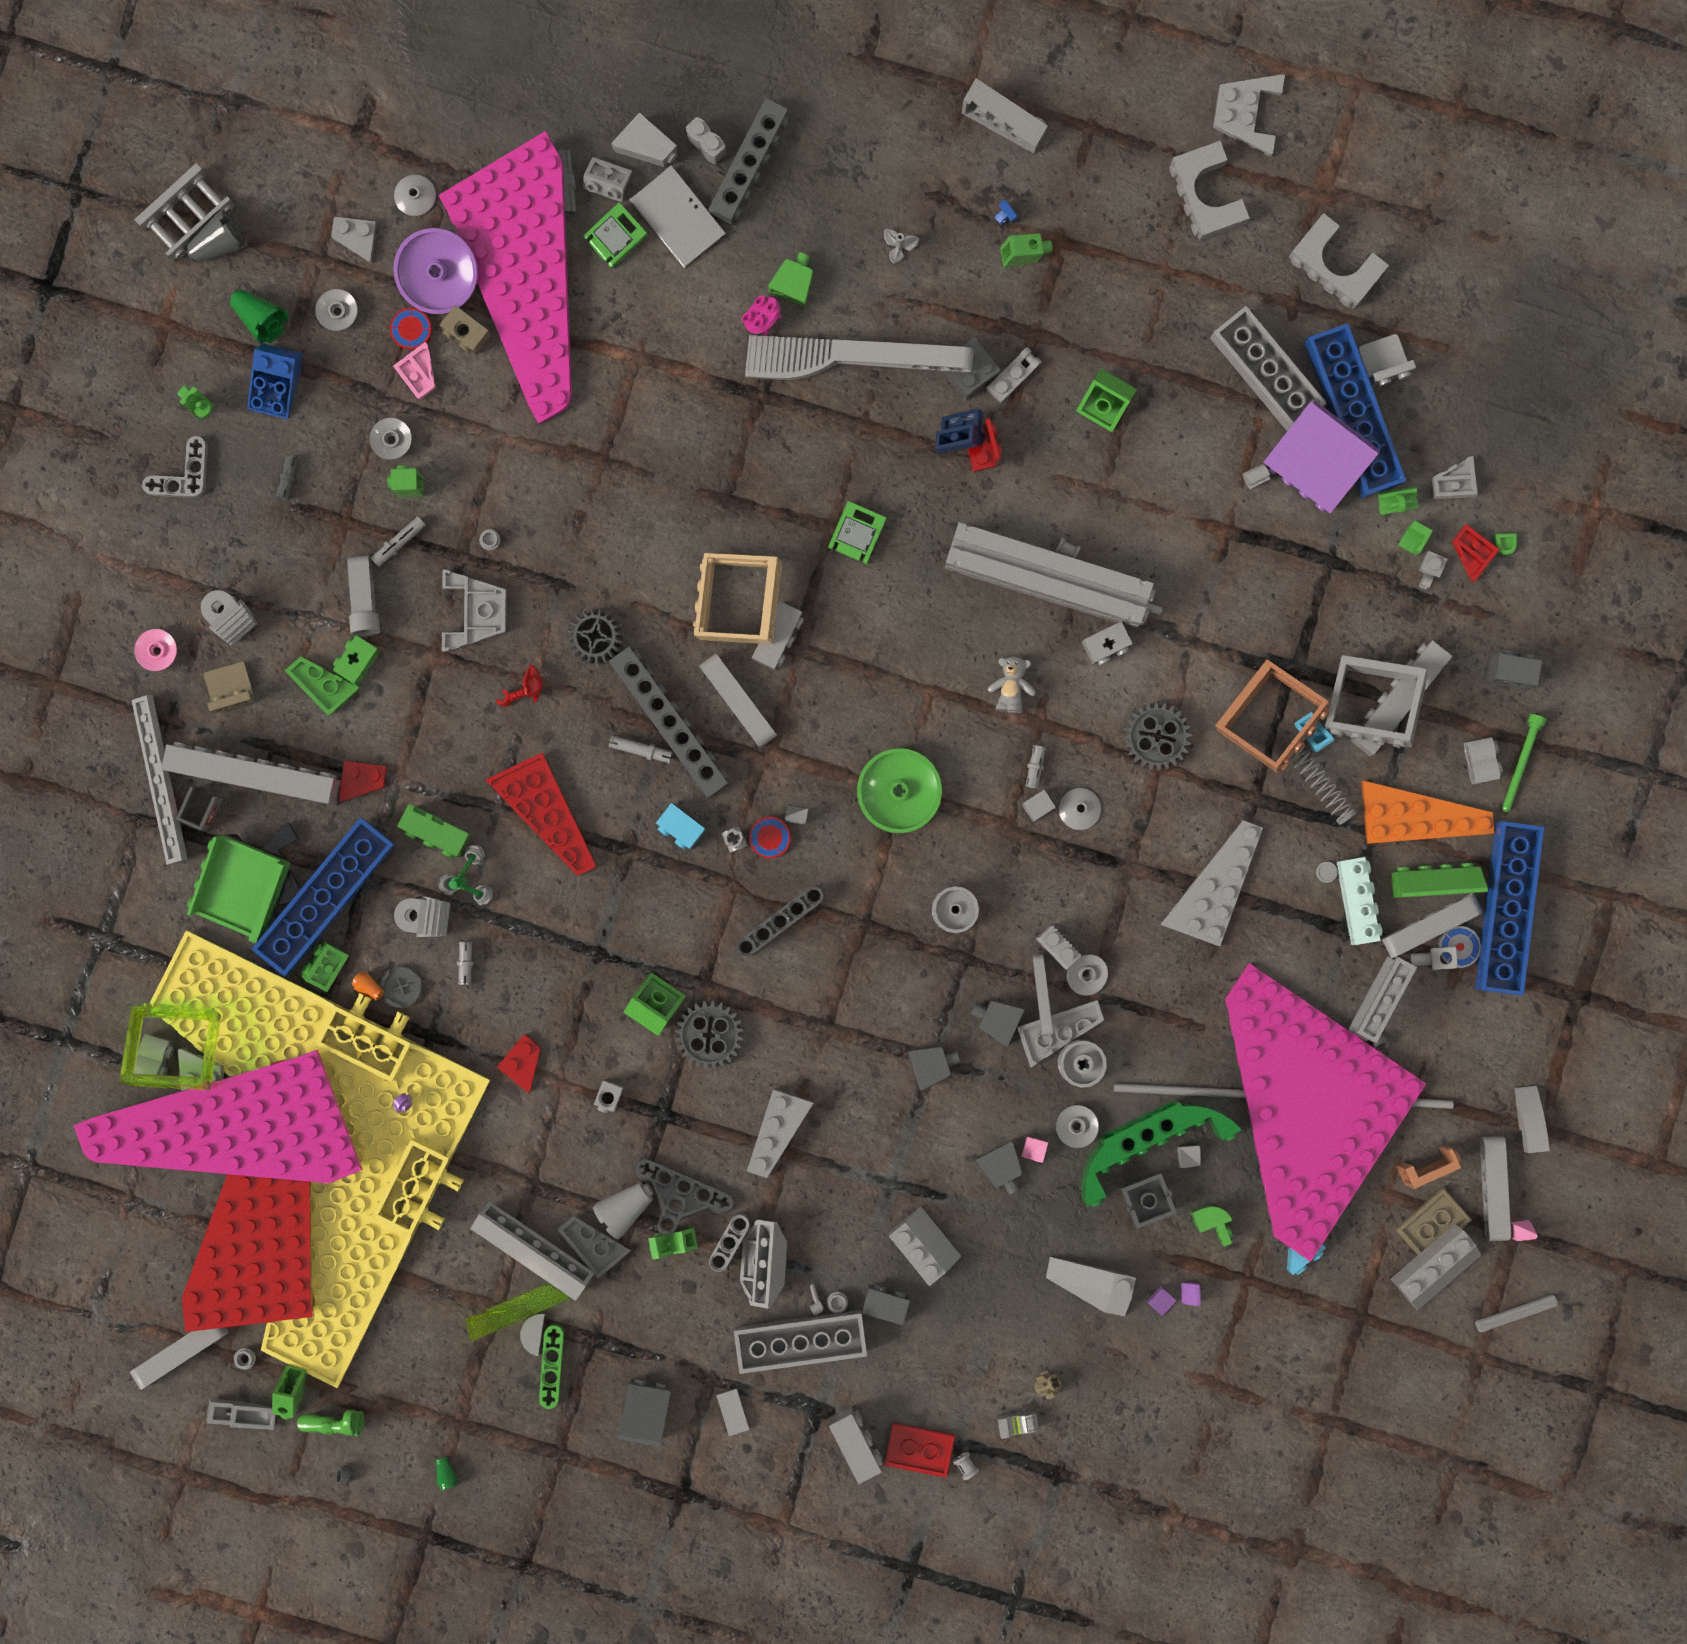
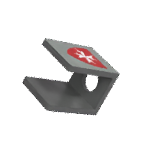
M190 786L176 820L198 830L208 832L223 798L213 795L199 825L187 819L201 789L196 786Z

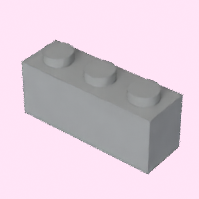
M779 601L773 644H758L752 660L774 671L777 666L781 668L786 658L783 653L786 647L791 648L795 639L792 635L795 629H800L804 618L801 617L802 611Z

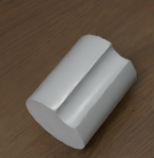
M1261 464L1243 473V479L1247 487L1252 489L1269 481L1270 474L1267 467Z

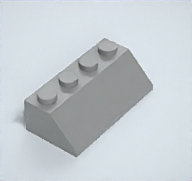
M1453 1224L1394 1275L1391 1281L1418 1311L1475 1262L1481 1254L1466 1232L1456 1224Z

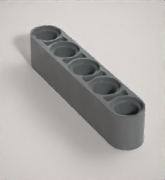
M816 886L806 889L740 939L737 943L738 953L745 957L753 955L818 906L824 898L822 890ZM817 890L820 893V899L817 902L809 900L808 894L810 891ZM794 903H801L803 905V912L801 914L795 915L792 913L791 907ZM779 915L786 918V925L782 928L777 927L774 923L775 918ZM761 928H766L769 931V938L763 941L758 938L757 933ZM744 941H749L752 944L751 952L744 953L741 950V944Z

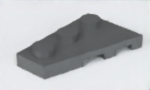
M572 1216L557 1229L598 1279L631 1251L576 1216Z

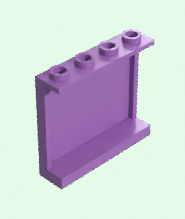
M1312 399L1263 463L1266 464L1268 471L1273 474L1277 472L1282 476V481L1288 486L1292 487L1294 485L1298 488L1301 496L1315 501L1318 509L1331 513L1379 454L1380 449Z

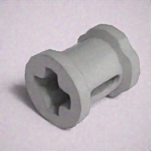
M1062 537L1055 552L1076 558L1081 546L1078 545L1076 547L1066 542L1065 538Z
M968 1451L953 1460L954 1465H957L963 1474V1480L970 1479L980 1471L973 1464Z

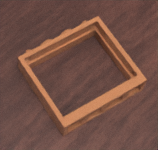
M1266 660L1215 726L1219 733L1279 774L1281 770H1285L1290 765V758L1293 754H1298L1301 751L1307 736L1311 737L1315 733L1318 722L1328 716L1330 705L1328 700L1269 660ZM1271 675L1319 707L1276 762L1229 730Z

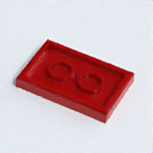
M892 1422L884 1466L947 1478L955 1434Z

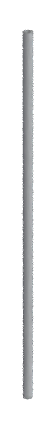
M1114 1083V1092L1246 1098L1244 1090ZM1416 1099L1412 1107L1453 1109L1454 1104L1453 1100Z

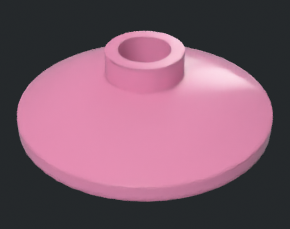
M151 629L139 636L135 643L134 653L136 660L143 668L150 671H161L168 668L174 662L177 655V645L169 633L160 629ZM160 647L161 653L156 655L155 649Z

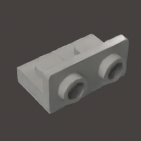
M592 157L584 173L583 189L622 202L632 170Z

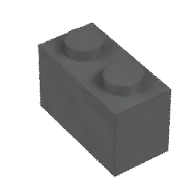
M874 1284L873 1287L868 1286L862 1314L903 1325L910 1298L906 1297L907 1294L902 1291L894 1290V1293L886 1291V1287Z

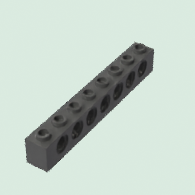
M627 647L609 660V663L708 799L729 785L726 781L729 779L723 768L718 770L714 765L717 760L710 751L706 753L701 747L704 745V742L699 735L693 736L689 730L692 727L686 717L680 718L677 713L680 709L673 700L670 702L667 700L665 694L668 692L661 683L657 685L652 678L655 674L650 667L644 668L640 661L643 658L637 649L632 651L630 647ZM633 665L639 667V673L636 676L628 674V669ZM645 682L650 683L652 686L648 693H642L640 690L641 685ZM657 699H661L664 702L661 710L653 709V702ZM669 716L676 718V724L673 727L665 725V720ZM685 733L689 737L688 742L683 745L679 744L677 737ZM694 750H698L701 753V758L696 762L691 761L689 758L690 753ZM706 767L713 769V776L709 779L702 777V770Z

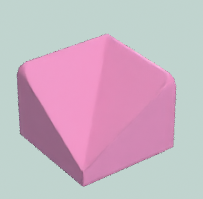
M1026 1136L1021 1157L1043 1163L1048 1142Z
M1529 1220L1510 1222L1512 1239L1523 1241L1537 1238V1233Z

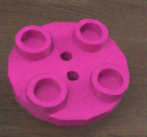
M763 295L757 297L748 312L742 316L745 328L750 333H763L767 336L769 334L767 330L777 319L780 320L782 317L780 314V303L773 297H764Z

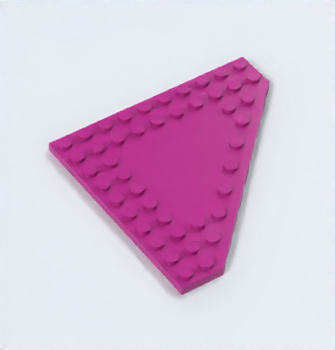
M1249 963L1225 997V1003L1230 1018L1229 1022L1232 1037L1234 1038L1238 1066L1240 1067L1244 1095L1246 1096L1250 1125L1254 1135L1253 1139L1256 1154L1258 1155L1262 1183L1265 1189L1267 1208L1271 1218L1273 1237L1308 1261H1312L1426 1083Z

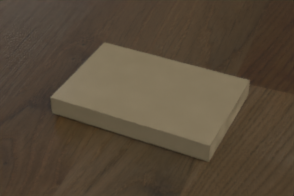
M1441 1187L1397 1226L1395 1230L1412 1250L1419 1255L1453 1224L1462 1229L1472 1219L1450 1194Z

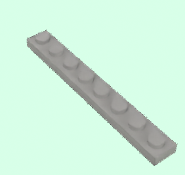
M145 695L131 701L166 864L168 865L188 860L180 821L176 820L178 811L169 771L161 770L165 751L153 695Z

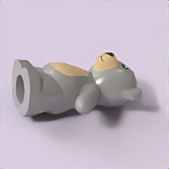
M1015 656L1006 659L1001 658L999 659V664L1003 667L1005 677L992 683L988 687V691L992 693L1002 688L1001 696L996 705L997 711L1022 713L1021 689L1030 696L1036 694L1035 689L1022 679L1026 669L1031 667V662Z

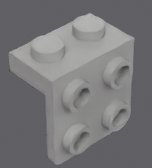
M1396 334L1364 344L1358 349L1371 386L1379 384V387L1391 383L1392 379H1405L1411 376V372L1416 368L1414 360L1407 362L1400 339Z

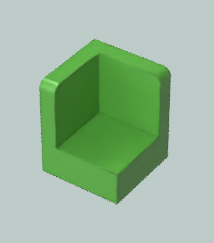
M1414 520L1409 524L1398 546L1416 556L1421 553L1433 530Z

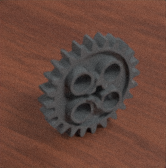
M1155 702L1152 709L1149 704H1146V711L1139 707V715L1132 713L1131 716L1134 720L1126 721L1130 728L1123 729L1128 735L1122 737V739L1129 742L1124 748L1131 749L1127 755L1134 754L1133 762L1140 760L1141 768L1148 764V770H1151L1153 765L1156 766L1157 771H1160L1161 765L1167 770L1169 769V762L1176 766L1175 759L1182 761L1181 753H1188L1184 746L1191 745L1189 741H1186V738L1192 736V734L1186 733L1190 725L1184 726L1183 724L1187 718H1179L1181 711L1173 713L1174 706L1167 710L1166 703H1163L1161 708H1159L1158 703ZM1145 719H1151L1154 722L1152 730L1145 728ZM1167 723L1174 726L1175 731L1173 734L1165 732L1164 728ZM1139 731L1152 735L1159 732V736L1174 738L1175 742L1160 739L1156 742L1155 737L1140 735ZM1141 739H1146L1149 742L1150 747L1148 750L1140 748L1139 742ZM1162 744H1167L1170 747L1168 755L1161 753L1160 746Z
M703 1001V1007L700 1008L695 1003L696 1010L693 1011L691 1008H687L689 1015H681L685 1021L677 1022L682 1028L675 1030L676 1033L681 1034V1037L675 1039V1041L682 1043L677 1048L678 1050H685L682 1057L690 1056L688 1063L696 1060V1067L704 1063V1069H707L709 1064L712 1065L713 1069H716V1063L719 1062L723 1067L724 1059L728 1062L732 1061L729 1056L730 1054L738 1055L734 1049L742 1048L737 1041L744 1040V1037L738 1036V1033L744 1031V1029L737 1028L741 1020H734L737 1013L729 1014L731 1007L723 1010L722 1002L718 1007H715V1001H712L710 1006L707 1005L706 1001ZM713 1016L712 1033L715 1034V1037H712L710 1040V1052L707 1054V1037L704 1036V1033L708 1032L709 1017ZM697 1017L705 1019L706 1026L703 1029L695 1027L694 1021ZM722 1019L727 1023L725 1031H718L715 1024L717 1020ZM695 1038L703 1041L704 1046L701 1050L693 1048L692 1041ZM715 1041H722L725 1048L723 1052L718 1053L713 1049Z

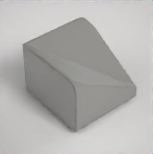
M788 806L785 821L805 825L809 808Z
M1199 1144L1177 1146L1179 1168L1200 1166Z

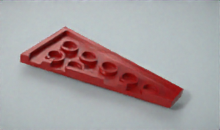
M543 753L485 779L577 876L597 867Z

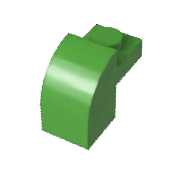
M1211 1204L1190 1210L1196 1228L1200 1233L1215 1227L1221 1245L1225 1247L1232 1244L1230 1239L1233 1237L1229 1225L1225 1226V1223L1232 1221L1226 1211Z
M694 1227L677 1229L668 1236L659 1233L655 1234L654 1237L648 1238L652 1260L671 1254L686 1253L698 1248Z

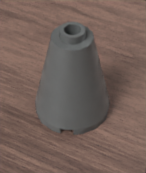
M225 209L219 211L187 244L188 249L186 252L192 261L196 260L200 263L243 249L248 245L247 238L243 239L241 236L244 232L231 213L225 214Z

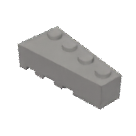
M977 78L963 100L961 114L1033 154L1047 131L1048 125L1045 124L1044 120L1034 117Z

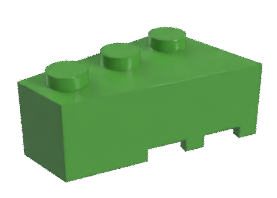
M408 804L397 827L405 830V835L413 839L419 837L424 840L423 844L433 849L436 846L443 849L442 854L452 859L454 856L461 857L472 836L470 833L411 804Z

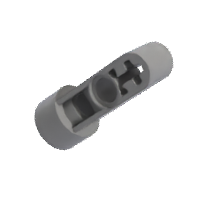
M370 555L348 557L351 615L349 616L350 634L352 636L357 635L358 637L377 635L380 633L379 614L376 613L373 570Z

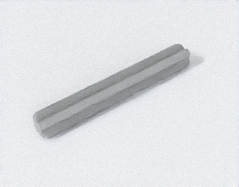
M1549 1295L1477 1320L1475 1322L1476 1328L1482 1333L1556 1307L1558 1302L1554 1295Z

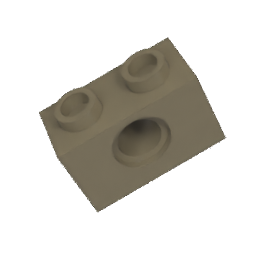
M456 305L440 323L442 330H444L442 334L451 341L453 339L457 340L460 343L458 346L466 353L471 351L476 355L491 336L486 328ZM462 328H469V332L465 336L459 335Z

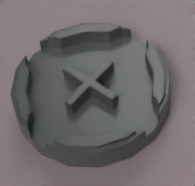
M398 966L388 970L380 983L381 989L384 990L383 999L385 1002L397 1008L410 1007L415 1004L423 991L422 979L418 972L406 966Z

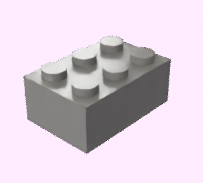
M851 1406L830 1417L829 1428L855 1479L860 1484L882 1472L883 1458L878 1448L873 1449L872 1436L868 1429H863V1419L859 1411H854Z

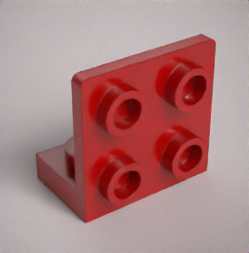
M990 418L985 419L984 426H982V432L985 434L983 445L967 449L973 473L998 467L1001 456H1003L1000 443L996 444L995 423L991 424Z

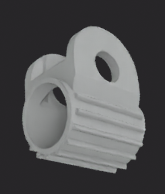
M212 591L202 600L201 612L203 617L209 622V628L231 646L257 625L247 605L241 599L238 601L235 597L224 591ZM224 605V610L219 613L220 607Z
M424 895L421 896V899L408 898L397 905L394 919L400 929L406 932L417 933L416 937L446 936L450 903ZM413 910L417 912V919L415 921H412L410 918Z

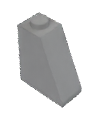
M640 113L635 116L611 143L616 153L665 167L668 163L671 164L678 156L677 145Z

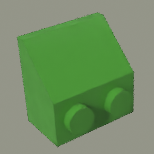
M1100 369L1076 412L1112 432L1137 389Z
M650 973L623 1013L659 1036L686 996L653 973Z

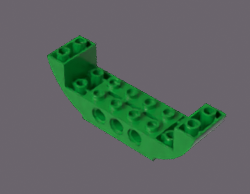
M1173 1100L1099 1137L1100 1142L1092 1150L1082 1174V1200L1087 1206L1091 1205L1092 1207L1104 1202L1103 1198L1106 1197V1194L1095 1173H1106L1111 1170V1165L1115 1163L1119 1165L1131 1160L1130 1156L1134 1154L1142 1155L1150 1150L1149 1147L1157 1144V1146L1163 1145L1169 1141L1168 1137L1172 1135L1181 1136L1188 1132L1187 1128L1194 1125L1199 1127L1207 1123L1206 1119H1208L1216 1137L1222 1140L1226 1139V1141L1234 1139L1238 1136L1237 1132L1241 1131V1128L1231 1119L1213 1109ZM1168 1119V1126L1162 1129V1121ZM1145 1129H1149V1136L1142 1138V1132ZM1130 1138V1145L1123 1148V1141Z

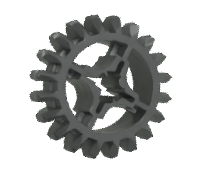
M592 608L590 611L591 615L589 616L586 610L583 611L584 618L581 619L579 615L575 616L579 621L577 624L573 621L570 622L575 629L567 630L569 634L573 635L568 637L567 641L574 642L569 646V649H577L573 653L575 657L582 654L579 659L581 662L588 658L587 664L591 665L593 659H595V663L598 666L600 665L601 658L606 664L608 663L606 656L615 657L612 653L613 650L620 653L621 650L616 647V644L623 645L624 642L619 640L618 637H623L624 633L617 632L622 626L621 624L614 626L618 619L614 617L609 620L611 617L610 612L603 616V609H599L598 615H596L595 609ZM595 621L592 629L581 631L585 624ZM602 622L610 626L612 637L602 634ZM598 631V635L602 638L596 639L593 643V639L589 636L595 635V633ZM579 637L589 641V652L581 648ZM610 643L606 650L595 654L600 644Z

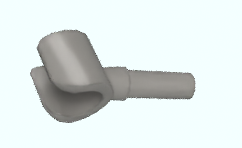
M815 1284L809 1286L815 1303L809 1307L816 1316L823 1312L824 1307L817 1295Z

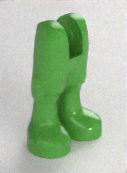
M347 1410L342 1420L318 1414H304L298 1418L297 1426L303 1432H319L328 1435L340 1433L358 1437L364 1428V1414L362 1411Z

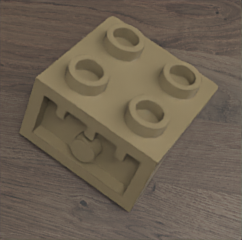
M238 662L204 673L211 702L207 703L210 712L219 713L256 702L245 662Z

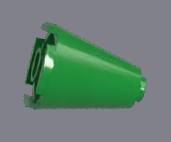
M245 290L235 291L231 295V307L260 344H263V342L267 344L272 343L283 333L285 328L282 326L285 321L288 323L289 320L288 313L284 308Z

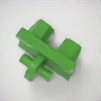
M184 385L177 393L182 398L179 402L200 420L208 417L215 406L194 386L190 389L187 385Z
M1414 486L1378 493L1379 513L1381 515L1394 512L1402 513L1405 510L1418 508L1417 488Z

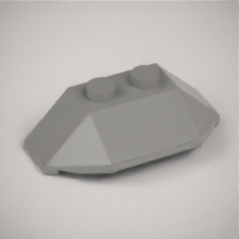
M756 1220L743 1238L740 1282L749 1298L751 1306L771 1308L785 1284L787 1240L777 1222Z

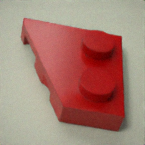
M1467 524L1461 528L1451 541L1472 582L1476 581L1500 550Z
M344 761L338 801L345 802L351 798L383 789L385 787L387 767Z
M524 1034L497 1067L529 1093L532 1088L541 1047Z

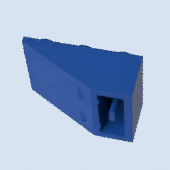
M264 343L254 349L248 410L284 419L289 418L300 377L303 353Z

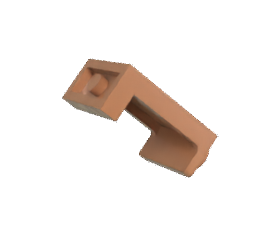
M1441 1145L1439 1149L1443 1158L1416 1171L1413 1165L1405 1162L1396 1165L1404 1184L1416 1189L1460 1169L1459 1162H1461V1158L1457 1150Z

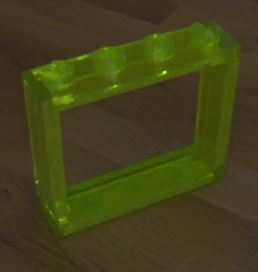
M148 1003L131 1006L119 1081L126 1086L210 1090L221 1015L215 1011V1008H208L206 1006L202 1007V1009H194V1007L182 1005L181 1008H173L172 1005L168 1004L152 1007ZM143 1017L209 1021L201 1077L135 1074Z

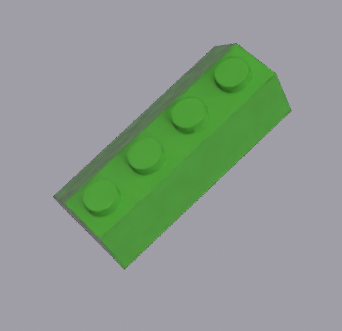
M1473 863L1460 864L1461 868H1453L1452 864L1439 865L1440 869L1432 870L1431 866H1419V871H1410V867L1397 868V872L1391 873L1393 898L1488 892V887L1481 867H1474Z

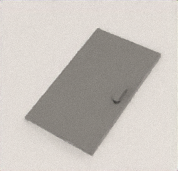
M672 166L629 199L683 268H686L726 235Z

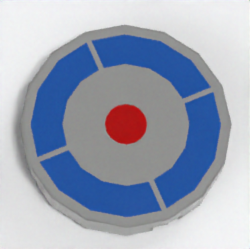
M1456 926L1444 932L1438 940V948L1456 947L1457 968L1472 965L1477 961L1481 952V942L1478 935L1468 927ZM1449 952L1441 954L1440 957L1445 963L1450 964L1452 962V955Z

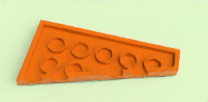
M1361 781L1367 844L1495 833L1493 812Z

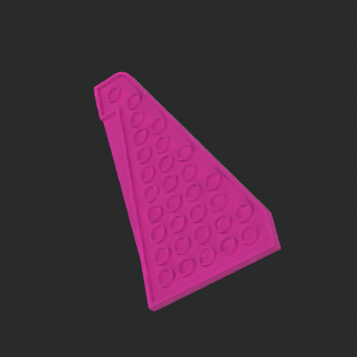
M546 131L439 194L458 235L469 244L475 254L478 263V286L526 401L540 425L566 410L572 399L563 161Z
M319 1050L96 1116L73 1125L84 1155L91 1161L98 1163L332 1183L363 1170Z

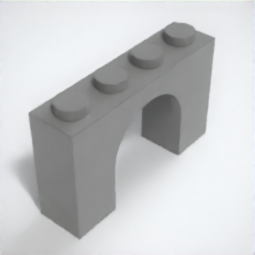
M1221 141L1173 157L1169 166L1172 177H1176L1178 183V194L1185 201V213L1191 217L1192 232L1194 236H1198L1199 241L1246 225L1250 219L1243 199L1221 207H1211L1202 203L1195 193V180L1199 176L1225 166L1228 159Z
M1323 213L1295 247L1289 258L1295 267L1304 269L1310 279L1319 281L1324 285L1323 287L1328 293L1339 297L1340 302L1344 306L1354 309L1389 265L1372 253L1360 269L1351 275L1339 276L1330 272L1323 262L1322 252L1326 243L1340 226Z

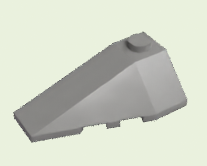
M1051 1256L1046 1273L1047 1279L1099 1310L1125 1317L1132 1299L1136 1280L1133 1274Z

